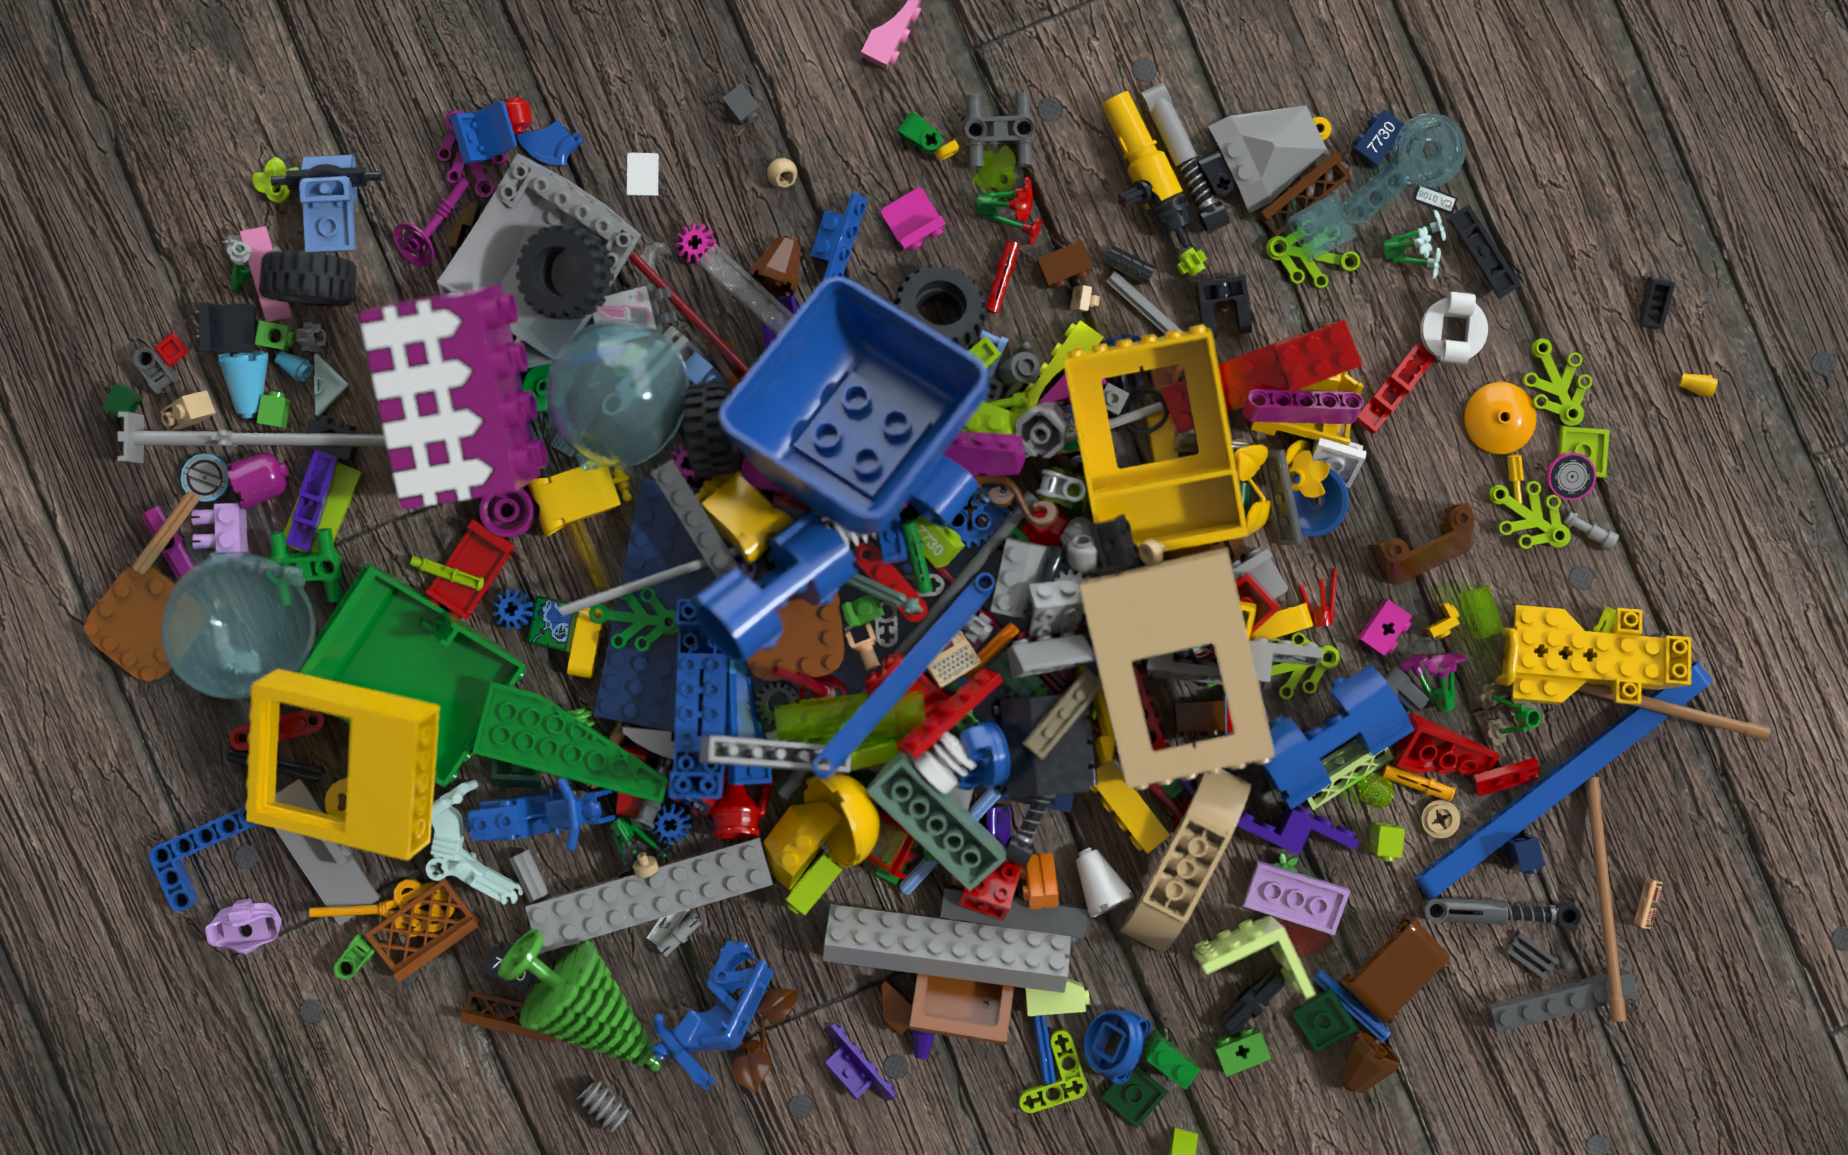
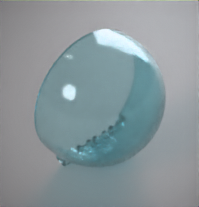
M607 320L595 323L577 332L567 340L552 361L546 381L548 414L558 435L565 444L577 453L576 457L583 471L589 469L597 470L601 466L623 468L637 465L657 454L677 431L683 419L684 393L689 387L688 373L684 359L677 346L659 330L630 320Z
M211 553L210 558L204 559V561L189 569L171 589L161 617L162 643L166 657L173 670L193 688L211 696L228 699L251 697L250 690L252 684L276 669L296 673L306 661L311 651L316 629L314 610L303 588L305 579L301 576L302 568L281 566L271 559L251 553Z

